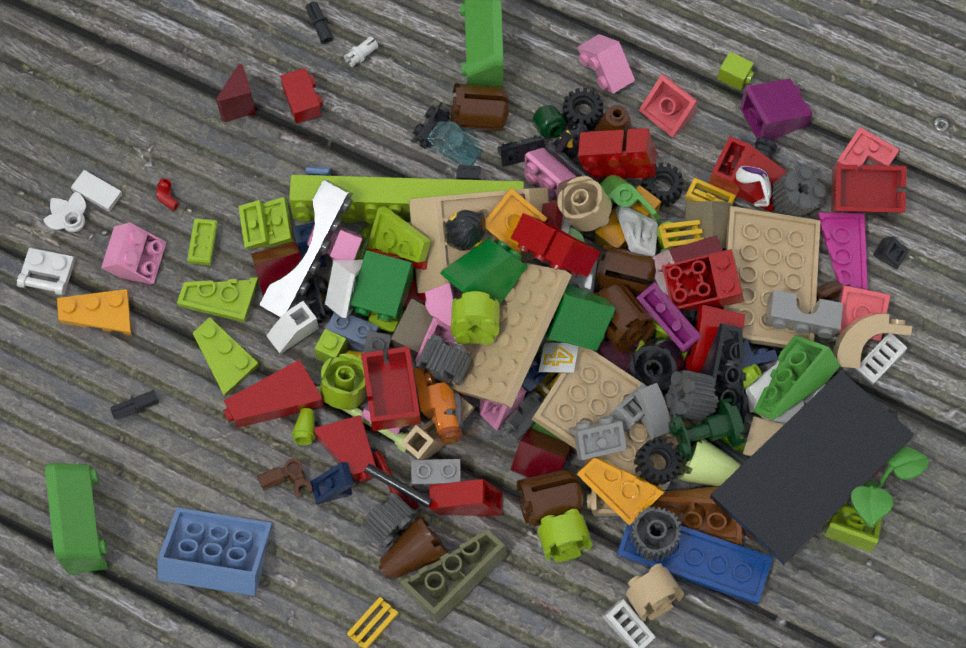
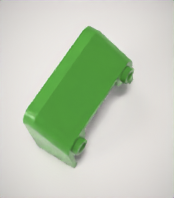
M465 0V3H460V15L465 16L466 62H462V76H467V84L491 85L503 88L501 0Z
M608 176L600 183L609 196L612 205L616 203L620 207L627 208L637 202L657 224L661 222L655 209L632 185L620 176ZM570 225L568 234L584 242V238L581 235L583 231H577Z
M45 464L52 538L56 559L69 576L108 569V563L103 557V554H107L105 539H100L97 532L92 490L95 488V484L98 483L97 470L93 469L91 465Z

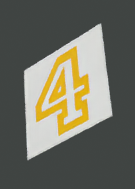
M544 343L539 372L574 373L579 346L567 343Z

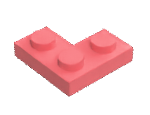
M860 127L836 164L861 166L866 160H869L876 165L890 166L900 149Z

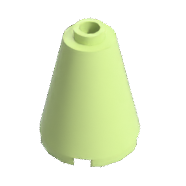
M704 438L694 441L691 448V461H686L685 458L681 459L680 463H682V466L678 470H680L679 473H682V475L678 476V479L685 482L720 486L741 464Z

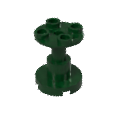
M731 398L719 401V414L706 417L703 424L690 428H685L680 416L673 414V419L671 422H668L671 435L676 436L678 445H676V448L679 449L677 455H681L682 459L685 458L686 461H691L692 450L690 443L708 437L711 441L727 437L732 447L745 444V438H740V433L744 432L742 419L736 405L731 406L729 404L733 401Z

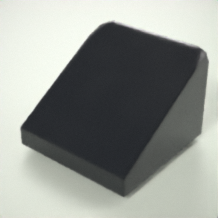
M894 236L882 239L873 256L898 269L908 250Z

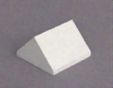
M363 260L333 261L325 304L342 318H347L353 311L350 302Z

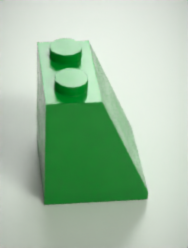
M488 238L444 268L440 274L463 293L472 291L484 292L490 295V299L495 301L496 298L499 304H501L528 266L520 261L523 256L504 242L499 240L495 243Z
M366 250L350 306L355 309L356 314L368 316L371 313L378 315L377 319L384 322L398 321L415 277L414 266L411 262Z
M568 284L545 336L551 340L597 351L604 339L608 324L613 319L616 308L606 298Z

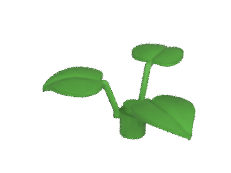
M904 446L888 462L890 467L887 468L877 485L873 481H869L865 486L856 487L852 491L851 502L863 521L870 527H873L891 511L893 499L887 491L881 489V486L892 471H894L899 479H913L927 469L929 459L917 450Z

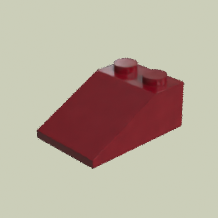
M715 235L678 246L651 257L654 259L656 268L654 277L659 288L667 297L668 293L662 266L723 251L718 237Z

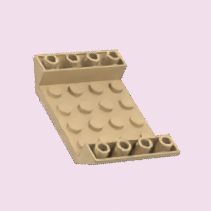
M547 188L514 190L541 213L543 203L549 202ZM508 190L409 200L411 226L431 240L425 260L428 262L427 269L415 268L417 293H425L431 289L451 283L440 272L475 248L471 247L468 250L460 251L453 249L446 243L444 224L447 223L448 218L461 210L483 212L486 218ZM485 230L482 242H484L488 238L493 240L495 243L499 241L487 230ZM522 250L519 253L523 256L520 260L522 262L536 259L531 252L527 253Z

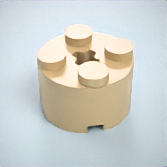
M581 176L570 180L567 183L568 186L564 190L561 189L557 201L559 210L575 230L592 231L605 226L609 222L612 209L611 200L598 182L588 176Z
M661 563L654 565L649 570V573L644 576L638 575L633 577L628 582L630 588L626 592V597L642 621H646V617L649 620H653L662 616L674 607L672 602L676 598L680 601L684 596V592L669 570L663 567Z

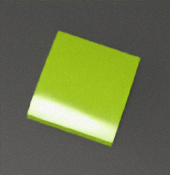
M285 197L265 203L257 200L238 206L244 247L246 249L265 248L294 241L288 200Z

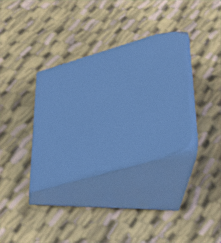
M306 167V175L331 176V167Z

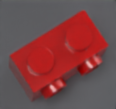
M306 68L281 75L282 88L295 123L321 116L320 107H323V102L320 94H315L313 89L316 88L313 75H308Z

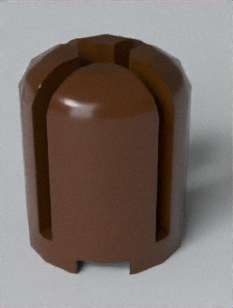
M454 84L452 93H456V97L453 98V106H451L452 128L499 131L505 126L509 115V96L504 88L491 85Z
M608 245L603 246L607 253L606 255L603 254L599 261L595 281H599V286L595 285L594 290L601 291L607 286L621 284L626 286L636 298L653 284L656 268L654 259L651 256L633 253L629 250Z
M621 284L610 285L596 294L606 298L616 308L613 319L609 322L605 331V336L618 352L632 351L630 349L631 346L640 340L646 342L655 330L653 325L654 319L626 286Z
M563 469L517 480V492L522 491L520 495L522 505H520L525 523H529V528L541 525V519L548 515L556 517L563 515L571 509H577L579 514L581 513L583 493L577 476L571 470Z

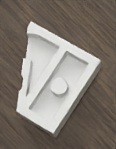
M618 206L615 212L630 252L651 257L655 256L658 224L653 219L629 207L623 208Z

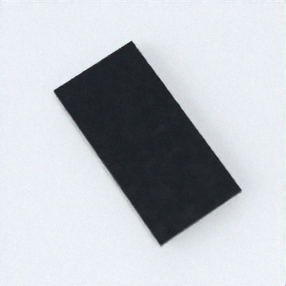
M840 371L711 494L710 498L785 565L851 499L852 491L856 487L865 486L915 434L846 374Z

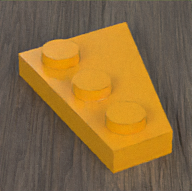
M127 289L57 298L58 320L60 323L86 328L95 327L109 332H123V334L132 336L129 293Z
M599 457L591 458L577 472V475L629 526L633 523L635 517H638L639 512L651 506L665 491Z

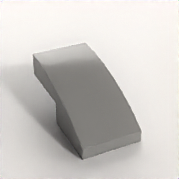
M655 383L636 391L634 395L645 414L641 421L651 440L670 433L668 422H671L658 384Z

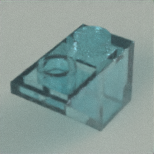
M439 121L427 137L440 154L459 165L472 166L482 153L455 122Z

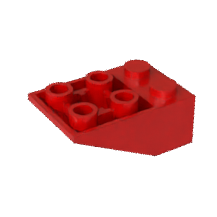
M729 136L711 173L709 184L754 204L765 197L761 182L741 183L737 181L736 172L739 167L750 166L764 170L769 177L771 189H773L772 184L787 171L752 145ZM771 195L768 206H760V208L772 212L774 206H772V198H774V196Z
M732 249L662 266L668 298L679 311L698 309L701 305L717 308L745 302Z

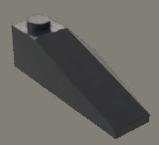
M720 323L701 374L710 375L715 378L714 389L716 391L714 394L718 396V401L731 398L733 401L729 404L731 406L736 405L744 426L748 400L747 395L744 394L743 381H746V374L742 371V359L744 357L742 328ZM718 403L715 412L709 414V416L719 414Z

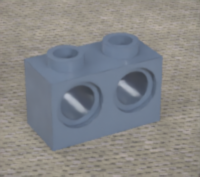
M336 312L333 313L326 327L327 330L345 337L348 348L358 352H363L368 331L380 333L379 326L350 314L347 318H342Z

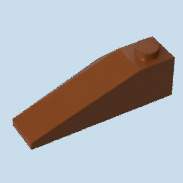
M719 486L665 491L650 506L651 508L655 507V509L660 507L661 510L665 508L666 512H674V517L678 516L681 526L733 544H742L744 528L710 498L711 494Z

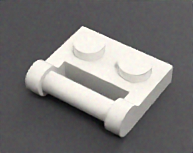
M29 248L22 271L17 279V286L22 288L29 286L54 291L55 294L63 296L75 263L74 256ZM36 274L59 279V281L56 283L31 278L30 275Z

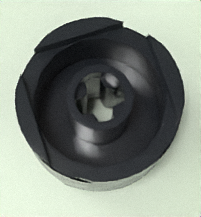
M652 338L646 341L634 354L630 362L631 375L646 386L657 383L660 390L663 391L671 385V375L675 371L680 372L683 369L684 360L682 352L672 340Z

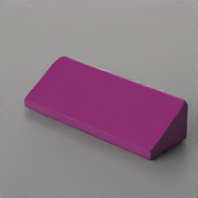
M655 282L636 297L683 354L701 338V335Z

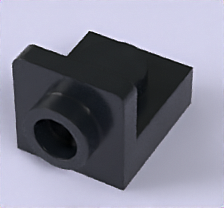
M459 165L456 171V179L480 180L481 167Z

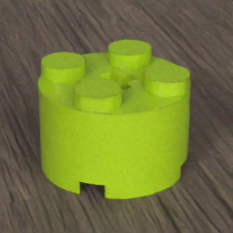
M477 291L463 293L462 298L458 300L455 298L451 303V333L455 337V341L462 345L467 343L490 345L494 343V338L499 334L500 304L495 298L494 301L490 299L489 294Z
M339 354V357L334 359L331 357L324 363L321 370L320 390L325 403L338 409L353 410L358 408L366 399L367 391L361 358L352 354Z
M577 509L568 510L563 515L556 517L548 515L541 519V525L537 529V534L547 561H550V558H554L555 562L569 561L581 556L580 551L584 548L587 551L592 548L593 543L583 515L579 514Z

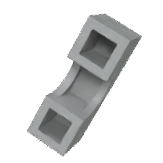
M773 290L768 297L765 324L771 325L775 329L787 328L795 330V332L800 334L813 333L818 334L821 338L834 337L841 329L843 303L819 299L813 307V314H805L797 307V294Z

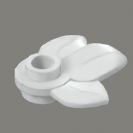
M78 192L73 193L69 201L51 198L50 210L52 214L44 218L45 224L53 230L65 229L68 232L81 230L85 224L83 213L86 209V202ZM72 220H78L75 224H70Z

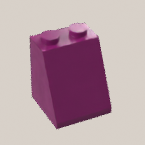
M791 78L745 87L740 110L756 139L767 138L772 141L809 125L812 115L811 108L808 103H804L799 87L794 85Z

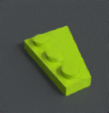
M378 207L367 248L379 249L387 254H397L401 258L418 263L425 261L431 240L387 207Z
M257 277L239 281L237 279H228V281L213 282L212 280L184 282L177 305L178 307L245 323L259 280Z
M210 317L193 332V336L225 398L259 367L258 362Z

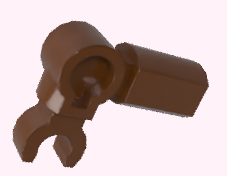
M289 459L284 467L280 468L278 466L257 476L263 491L286 481V478H289L290 482L295 484L294 494L298 499L301 498L299 493L301 487H306L309 494L312 493V486L308 481L304 480L306 475L303 471L302 463L298 459Z

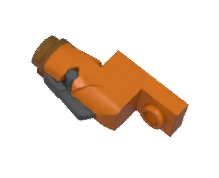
M413 367L421 412L428 419L433 418L438 438L441 439L443 444H453L460 441L461 428L463 426L462 397L455 394L445 382L435 384L433 375L426 368L422 371L417 367Z

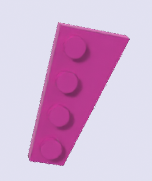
M818 212L817 218L820 220V228L836 281L842 283L843 286L868 290L865 214Z

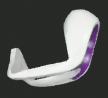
M750 166L739 167L736 172L737 181L741 183L761 182L765 197L755 202L754 206H768L772 189L767 173L760 168Z

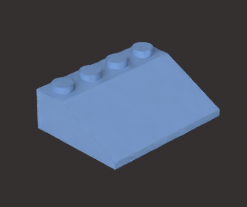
M177 507L157 559L158 580L255 596L262 574L272 523Z

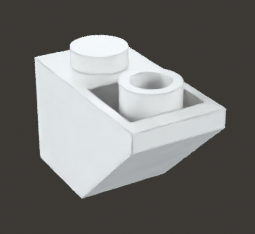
M302 301L285 312L266 336L278 353L282 354L319 329L317 318L305 302Z

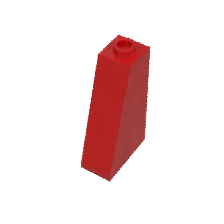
M297 360L225 399L226 409L223 412L229 423L234 421L237 428L298 414L303 408L319 409L324 406L323 398L301 361Z

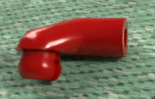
M162 178L156 187V198L174 212L180 203L171 197V181L167 178Z

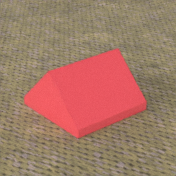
M661 74L638 111L673 138L695 116L698 101L667 76Z

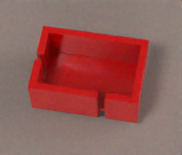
M628 129L626 151H623V130L580 132L578 157L582 167L591 176L596 178L604 176L603 180L611 175H618L623 179L655 177L657 152L649 129Z
M841 164L832 166L831 212L905 213L906 191L897 192V188L906 187V166Z
M525 213L522 214L511 236L512 240L518 242L517 247L527 253L531 252L535 258L545 263H550V266L556 270L565 269V271L576 278L578 274L585 277L589 276L601 252L552 224Z
M409 346L388 349L389 363H384L383 350L361 353L372 431L421 424Z

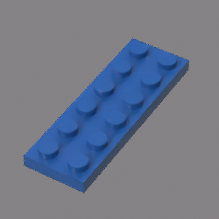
M627 524L617 553L618 557L650 568L661 563L675 577L758 605L773 557L680 525L681 537L676 551H673L672 555L669 554L668 558L664 557V560L659 559L658 561L650 562L646 561L641 557V554H637V550L633 549L634 545H631L632 540H630L632 524L630 526ZM654 531L651 532V534H652L653 536H656V537L660 536V532H658V533H655Z

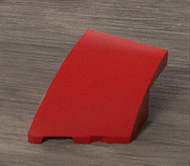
M706 305L698 307L696 331L701 335V338L691 347V355L686 358V370L701 373L720 323L740 327L743 333L745 314Z

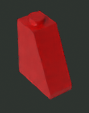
M361 415L314 428L317 441L338 464L340 462H348L354 482H366L373 479L371 475L364 472L368 464L375 467L376 465Z
M484 479L430 485L428 497L432 499L429 509L439 515L503 516V492Z

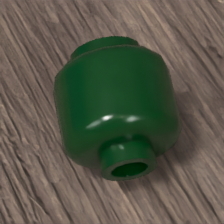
M545 105L536 110L532 118V124L542 137L556 138L564 131L565 118L555 106Z

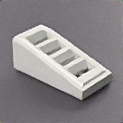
M889 333L860 363V369L855 368V370L873 385L904 355L907 347L893 334ZM882 350L891 359L888 360L880 353V351ZM875 357L884 366L881 367L873 360V358ZM867 364L877 371L876 375L866 367Z
M624 599L616 602L602 615V618L631 648H645L656 638ZM621 610L624 614L616 620L614 616ZM629 618L631 621L625 627H622L620 624ZM636 625L638 629L629 635L627 632ZM643 632L645 636L636 644L634 639Z

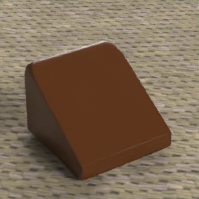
M831 281L818 286L817 301L819 299L830 301L839 297L843 284Z

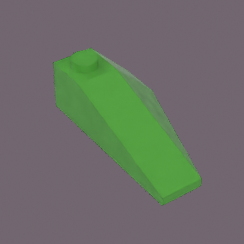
M795 335L780 352L778 357L780 362L777 368L772 370L770 384L763 389L754 412L773 421L823 386L840 367L830 347Z

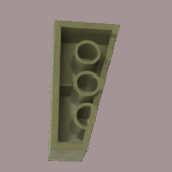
M486 529L461 544L460 548L450 554L446 553L441 556L437 562L428 567H423L418 570L417 574L400 581L401 587L438 624L507 556L505 545Z

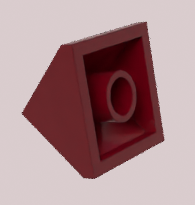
M238 64L216 98L221 120L224 122L256 114L251 90L242 64Z
M296 241L251 254L263 296L270 284L281 280L291 273L302 261Z
M529 428L520 440L510 471L529 478L563 470L573 447L562 440Z

